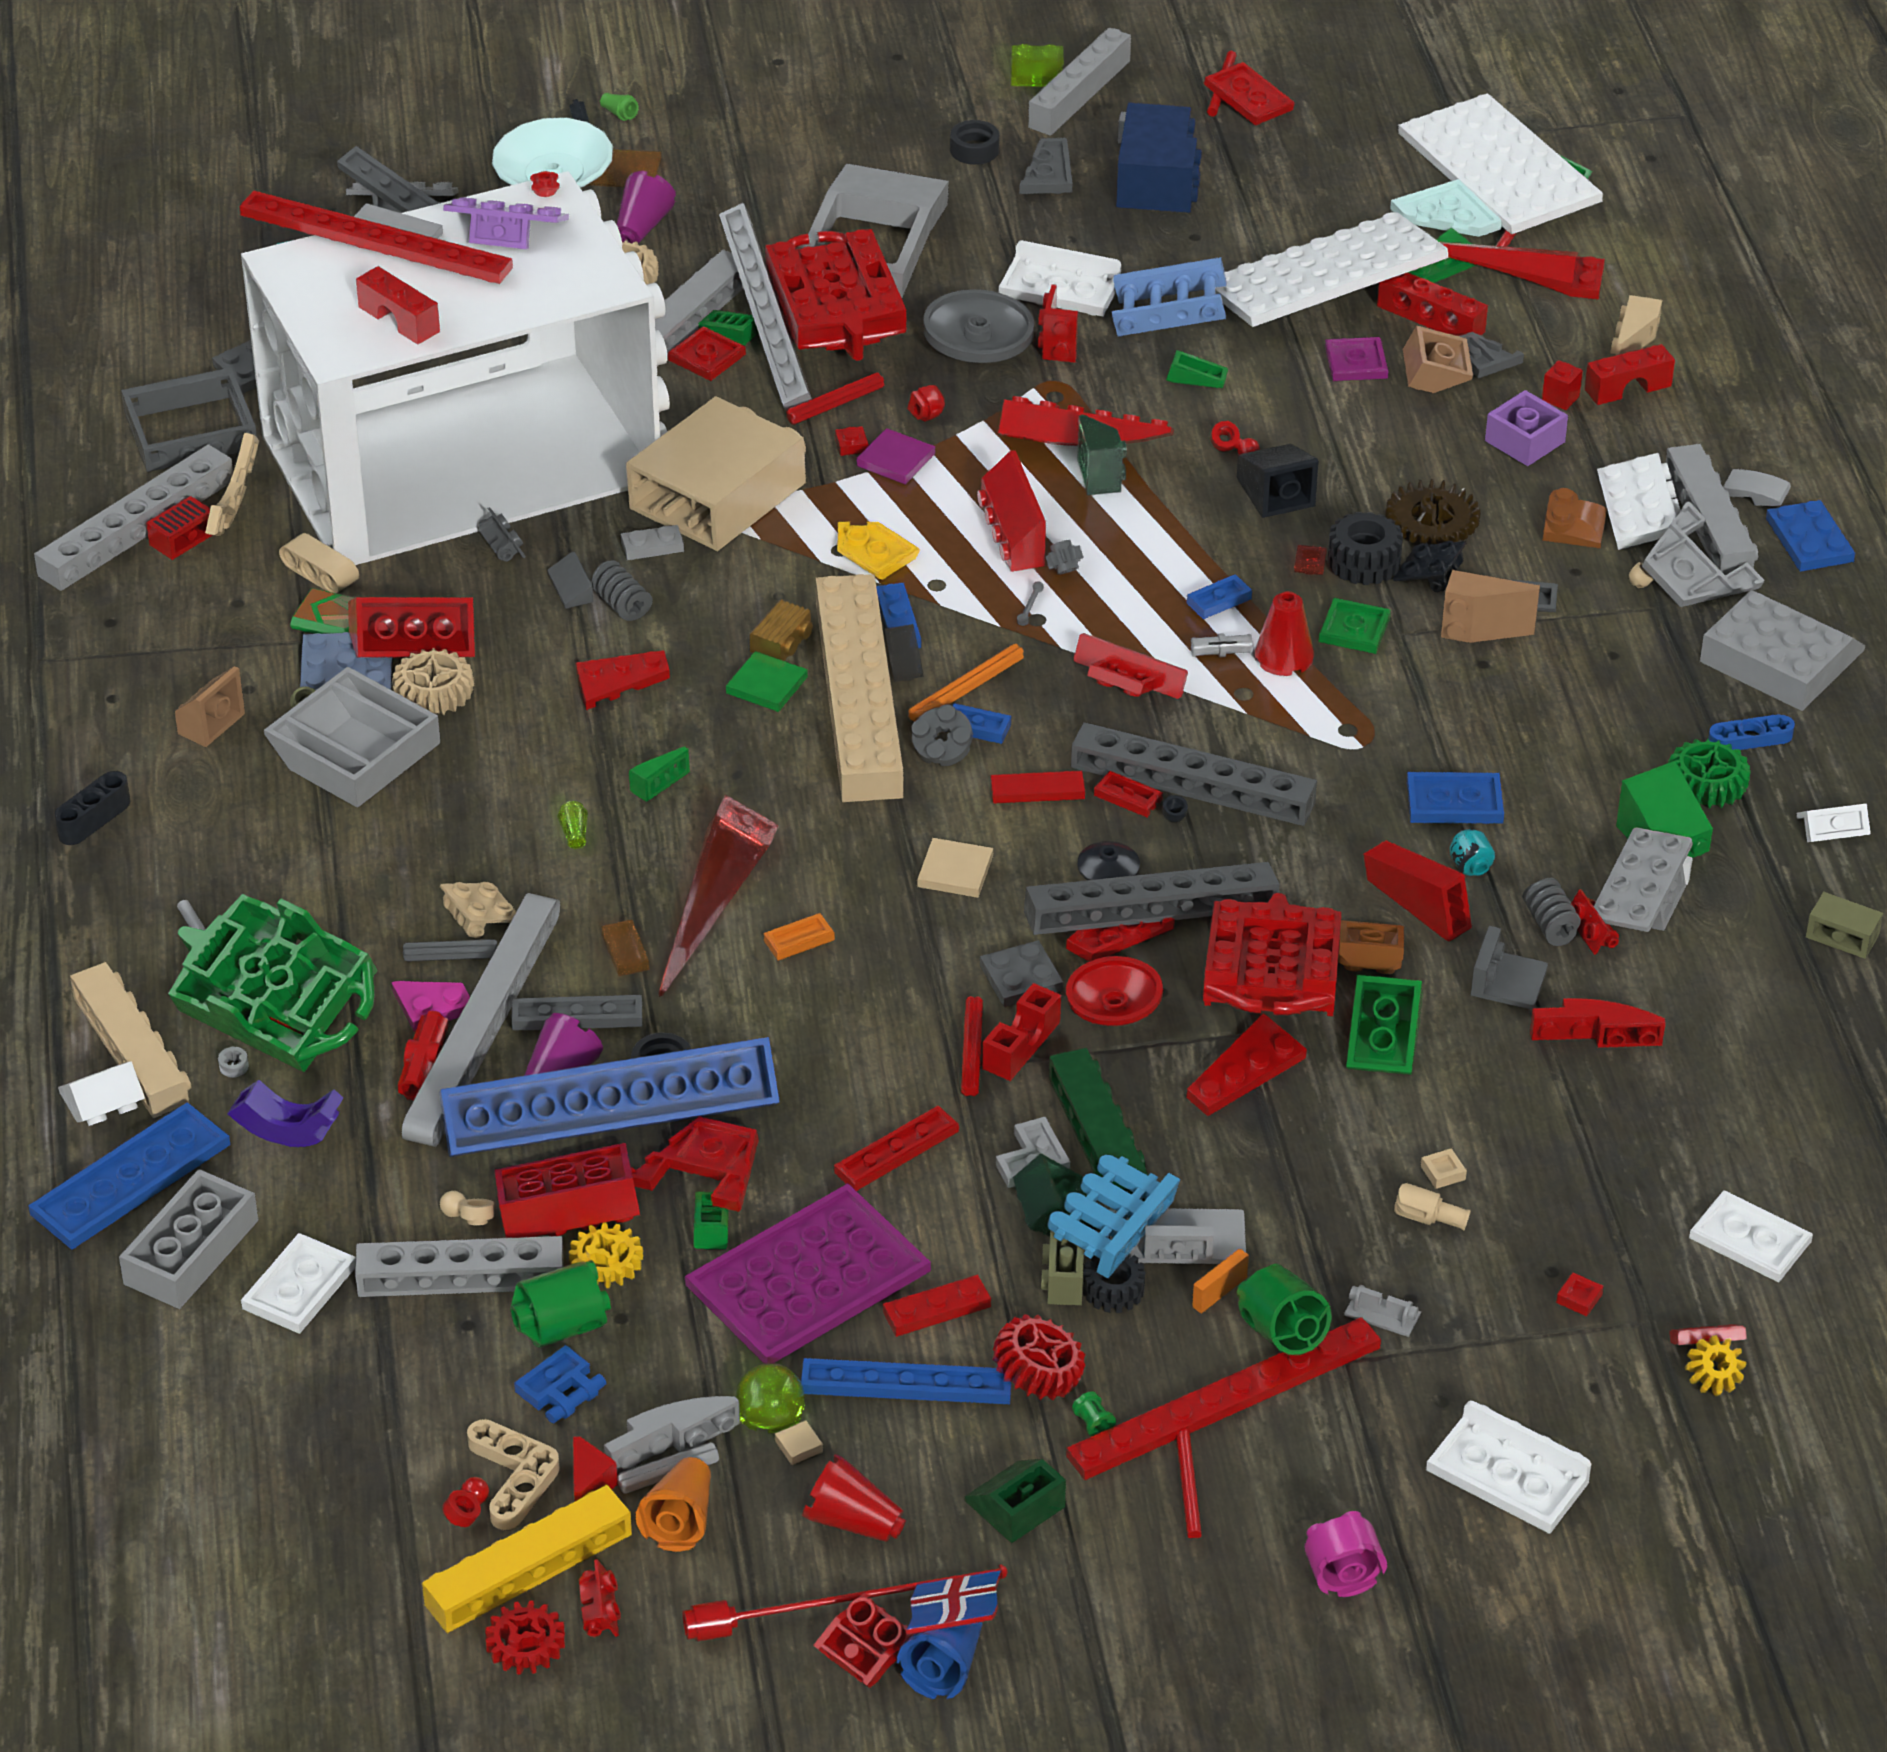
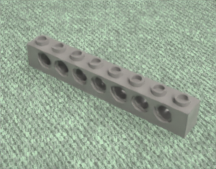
M210 445L201 448L34 553L38 577L60 591L64 590L147 537L146 522L189 496L202 502L229 485L233 475L232 458Z

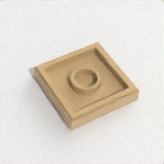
M933 838L918 876V887L979 898L993 858V848Z

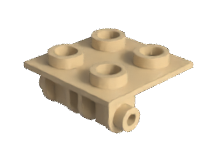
M456 882L455 884H440L441 889L445 892L443 896L444 907L450 911L458 924L463 926L469 937L476 939L482 937L486 923H511L516 914L513 906L508 903L493 883Z

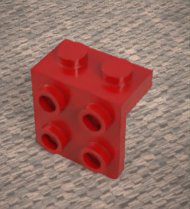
M1051 284L1049 293H1044L1043 309L1041 308L1039 313V325H1042V331L1039 332L1038 348H1043L1042 359L1075 363L1077 358L1078 311L1057 309V285Z

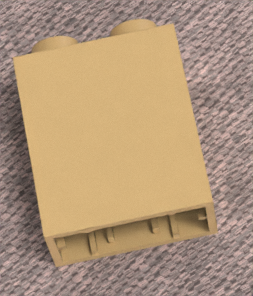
M715 396L626 462L629 507L631 510L664 526L678 525L681 534L713 550L719 551L806 483V446L804 437L790 427L783 428L757 416L747 407H738Z

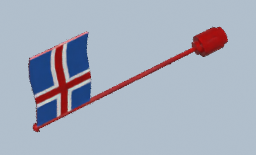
M999 1565V1569L736 1613L734 1606H728L726 1600L691 1605V1609L682 1611L684 1632L687 1640L695 1639L697 1642L732 1636V1628L738 1627L737 1620L853 1601L862 1593L871 1598L914 1590L911 1598L912 1619L906 1629V1635L990 1621L994 1619L998 1610L996 1593L1000 1578L1004 1579L1007 1576L1008 1570L1004 1565Z

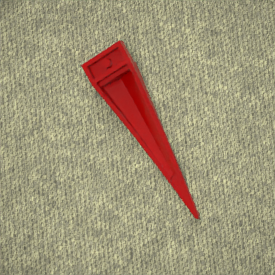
M1440 242L1447 247L1449 258L1517 276L1571 297L1599 299L1605 259L1592 256L1579 257L1578 252Z

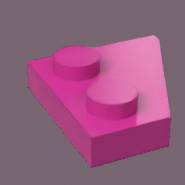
M392 982V992L413 1031H416L421 1015L427 1014L428 1011L440 1012L443 1017L448 1018V1021L459 1018L470 998L463 983Z

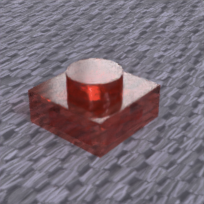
M1298 545L1294 572L1323 575L1327 548Z

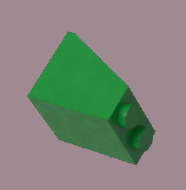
M1674 761L1622 780L1616 827L1627 839L1633 828L1637 827L1692 838L1693 845L1687 855L1688 857L1701 856L1710 851L1713 828L1680 768Z

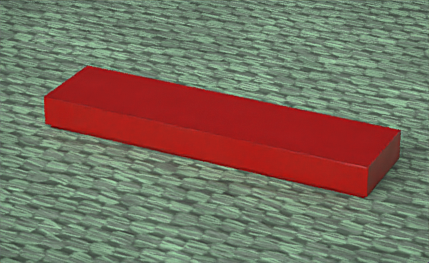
M938 1105L834 1165V1173L845 1184H849L857 1191L958 1133L959 1123Z

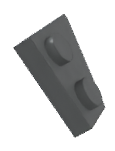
M1474 332L1458 336L1467 339L1472 371L1477 378L1523 363L1524 354L1521 351L1517 350L1514 354L1502 350L1501 343L1487 340Z

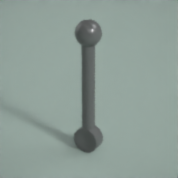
M1040 581L1034 582L1032 586L1033 592L1023 613L1017 616V623L1021 626L1029 623L1028 614L1038 593L1044 589V585Z

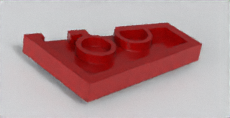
M664 650L576 663V672L586 710L596 707V702L608 698L612 701L620 698V693L631 688L641 690L670 678V669Z
M1169 917L1164 918L1161 922L1143 923L1141 921L1139 924L1133 925L1120 924L1114 927L1077 930L1067 939L1066 949L1090 962L1107 957L1174 929L1175 919Z

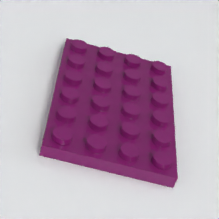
M846 1184L685 1276V1285L768 1367L931 1271V1262L854 1188Z

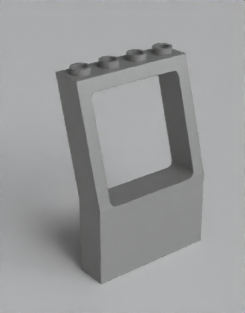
M846 164L826 193L808 233L810 244L803 245L802 248L825 245L826 242H818L817 232L831 231L835 220L839 217L911 229L898 261L894 264L887 263L902 298L929 233L947 207L949 181ZM852 258L859 273V268L855 261V258Z

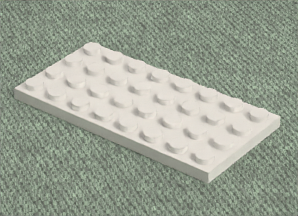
M1488 93L1399 124V134L1451 181L1459 179L1502 220L1501 226L1511 235L1602 202L1603 193Z
M1391 212L1383 215L1380 219L1361 222L1357 227L1338 230L1334 235L1325 238H1315L1303 246L1290 247L1283 253L1264 256L1260 261L1241 264L1237 269L1225 272L1226 286L1216 287L1215 294H1221L1223 304L1250 326L1254 327L1449 258L1447 247L1401 214Z

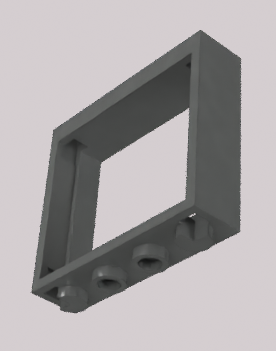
M232 367L121 390L124 413L147 472L173 467L206 445L212 446L225 455L239 453L244 433L253 434L257 437L256 426ZM228 379V383L221 384V380ZM137 397L138 402L132 403L131 398ZM229 398L240 425L148 445L138 417ZM151 451H158V453L155 454L151 453Z

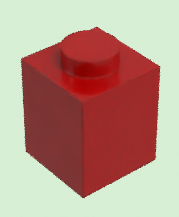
M1558 360L1544 375L1542 400L1567 410L1580 397L1583 370Z

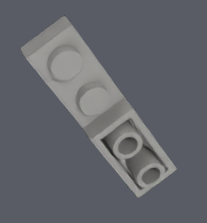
M735 1396L702 1397L674 1402L643 1412L627 1420V1433L604 1444V1452L616 1461L617 1474L624 1470L632 1469L638 1463L655 1454L663 1453L671 1446H674L679 1453L701 1446L705 1441L721 1433L728 1432L734 1426L740 1424L739 1400Z

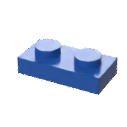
M1236 574L1187 594V604L1203 620L1252 599V589Z
M953 704L955 710L962 712L970 721L973 738L1003 743L1011 726L1010 715Z

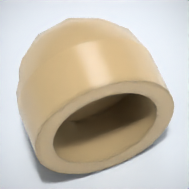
M1638 562L1629 573L1630 583L1637 588H1644L1654 580L1642 567L1643 563Z

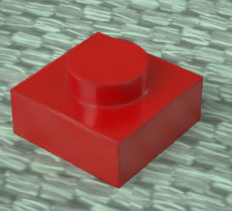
M863 426L835 430V440L840 456L863 453L868 447Z
M1573 1272L1558 1292L1556 1303L1587 1317L1601 1298L1604 1286Z

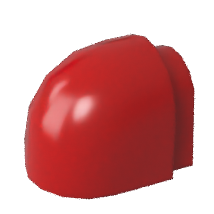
M935 385L921 387L917 391L912 392L907 409L916 419L929 421L941 414L945 406V398Z

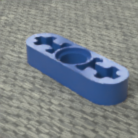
M1780 714L1716 723L1711 726L1708 739L1710 742L1720 740L1723 745L1731 744L1733 750L1785 744L1793 738L1795 723L1790 717ZM1753 731L1758 733L1759 735L1751 736L1745 734L1744 732Z

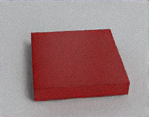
M703 326L669 351L668 361L712 381L745 356L746 347Z

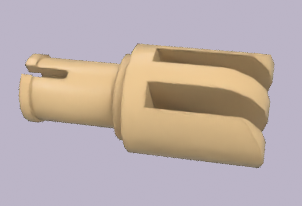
M1408 1183L1402 1184L1399 1188L1394 1205V1212L1397 1215L1427 1225H1431V1222L1439 1221L1461 1230H1465L1471 1210L1442 1202L1443 1198H1440L1439 1193Z

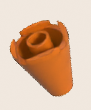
M686 1457L680 1460L640 1501L636 1510V1524L646 1539L650 1536L659 1542L657 1547L674 1552L686 1551L695 1547L696 1543L704 1536L707 1525L711 1481L710 1468L704 1461L695 1457Z

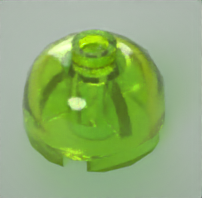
M764 1363L754 1366L744 1374L737 1385L736 1398L739 1400V1419L749 1429L757 1431V1427L768 1429V1433H778L796 1425L802 1418V1411L805 1408L804 1388L799 1377L788 1367L777 1363Z

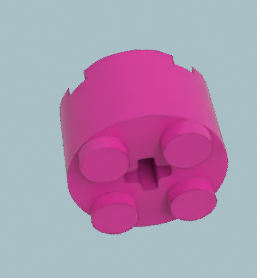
M1347 1512L1342 1517L1325 1523L1314 1524L1307 1530L1308 1539L1305 1543V1553L1317 1584L1323 1593L1329 1595L1328 1590L1337 1592L1339 1597H1349L1363 1593L1377 1583L1375 1577L1381 1570L1383 1575L1387 1570V1560L1374 1528L1368 1520L1362 1518L1360 1512Z

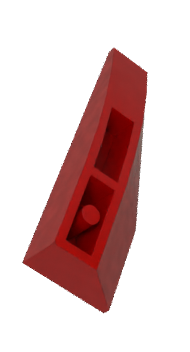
M1012 396V401L1004 399L998 431L1000 435L1055 445L1082 447L1139 443L1172 436L1174 433V429L1168 426V421L1151 419V423L1140 422V417L1123 414V419L1112 417V412L1096 410L1095 414L1084 413L1085 408L1068 405L1067 410L1060 409V406L1054 402L1040 401L1039 405H1035L1028 398Z

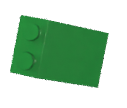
M1357 975L1347 1069L1412 1075L1423 998L1422 981Z

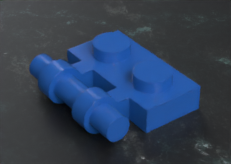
M565 1345L514 1383L515 1392L538 1411L550 1403L553 1407L546 1412V1417L554 1424L559 1419H567L575 1413V1408L585 1400L589 1402L599 1393L598 1390L606 1385V1380L601 1374H597L592 1379L587 1378L586 1375L590 1373L589 1363ZM571 1386L577 1389L569 1396L563 1394Z

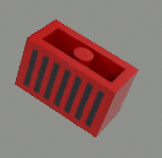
M189 496L146 522L149 545L171 560L182 555L213 536L205 533L210 508Z

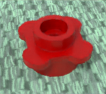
M549 171L534 173L530 176V180L533 182L531 189L540 197L552 196L560 188V184L557 182L559 175Z

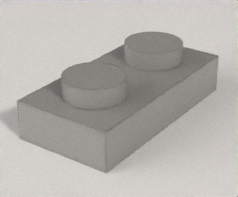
M678 525L621 533V543L627 560L684 552V542Z

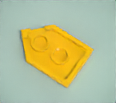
M838 522L837 551L871 574H875L881 580L915 560L920 552V548L880 522H867V525H850V522Z

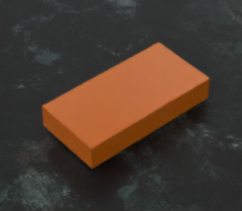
M821 913L763 933L765 944L777 960L835 940V932Z
M1242 1249L1236 1250L1195 1282L1193 1287V1308L1202 1314L1244 1281L1248 1275L1249 1254Z

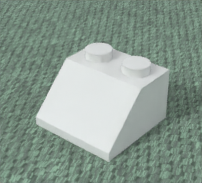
M132 1061L58 1087L76 1122L87 1121L88 1126L107 1120L105 1113L118 1109L119 1114L138 1108L136 1102L145 1099Z

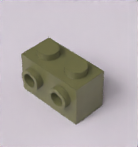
M1823 892L1810 913L1806 938L1866 959L1879 937L1883 913Z
M1050 1230V1244H1043L1042 1264L1049 1265V1270L1042 1269L1041 1290H1048L1047 1304L1082 1305L1084 1249L1065 1238L1062 1241L1054 1238L1055 1233Z

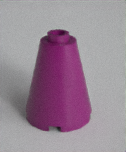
M637 171L629 175L626 180L616 224L622 242L627 240L628 243L638 242L639 244L674 207L676 202L674 199L676 196L675 190L661 176L656 175L653 178L647 176V171Z
M553 1013L544 1022L524 1076L590 1066L599 1059L600 1054L603 1052L601 1040L590 1028L584 1032L577 1027L580 1021L574 1017L562 1013Z

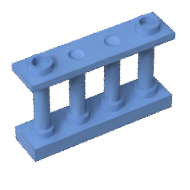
M1221 257L1118 274L1113 277L1119 303H1124L1123 310L1112 311L1117 336L1226 319L1221 294H1215L1216 287L1226 286V275ZM1204 290V296L1188 299V292ZM1177 294V301L1161 303L1162 296ZM1150 298V305L1134 308L1135 301Z

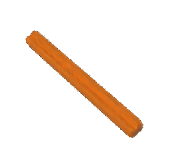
M1012 644L909 708V719L915 722L925 712L955 702L1024 658L1023 648L1017 644Z

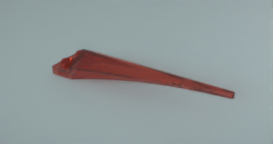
M726 794L720 801L706 831L659 990V997L664 995L766 852L779 827L776 823Z

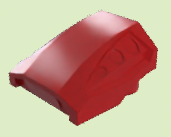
M862 1593L849 1604L847 1609L833 1619L813 1646L858 1681L871 1688L897 1660L903 1643L914 1634L906 1635L907 1625L904 1626L895 1616L889 1615L884 1608H880L868 1595Z

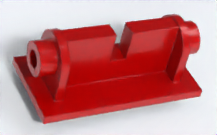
M1579 889L1571 903L1581 919L1577 931L1595 955L1601 946L1616 947L1619 943V934L1613 930L1610 924H1606L1594 908L1596 901L1587 898L1582 889Z
M596 1559L594 1560L595 1571H584L579 1579L581 1603L585 1606L582 1607L583 1629L591 1637H597L603 1630L610 1629L615 1637L619 1636L617 1620L621 1619V1612L615 1601V1591L618 1590L617 1580L611 1570L607 1571L599 1560Z

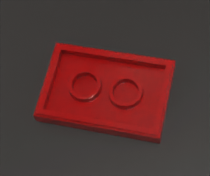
M1244 62L1205 77L1204 85L1255 126L1294 109L1295 102Z

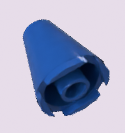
M983 1622L915 1633L908 1638L901 1646L897 1656V1662H901L903 1668L901 1675L904 1681L914 1691L927 1698L935 1699L937 1695L947 1696L946 1699L953 1698L961 1692L967 1682Z

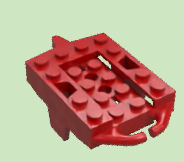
M860 229L845 234L834 231L817 232L819 243H833L815 247L808 246L802 249L796 248L810 244L808 234L794 236L786 242L765 245L766 266L790 336H792L798 349L825 347L826 351L845 349L853 360L860 361L863 359V346L878 343L881 338L906 333V307L872 229ZM852 258H855V261L859 268V273Z
M1274 893L1268 903L1238 902L1232 899L1214 901L1205 967L1204 1006H1211V1002L1227 1003L1247 1012L1261 1013V1011H1272L1274 1015L1301 1014L1309 1010L1325 1011L1327 1016L1333 1017L1342 912L1328 907L1311 908L1289 905L1286 896L1282 893Z

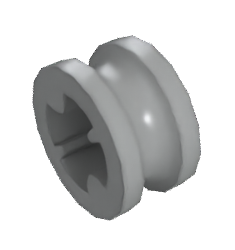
M228 1047L222 1050L218 1056L220 1072L224 1076L239 1077L245 1074L249 1068L247 1053L242 1048Z

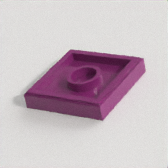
M1380 337L1325 340V350L1332 381L1388 379V367Z
M886 428L857 458V466L897 482L907 484L935 455V446Z

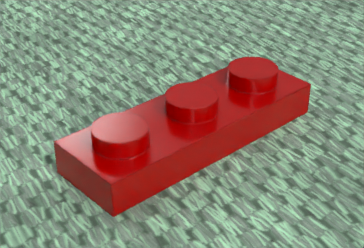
M974 1275L884 1303L883 1314L897 1337L990 1308L991 1297L980 1277Z

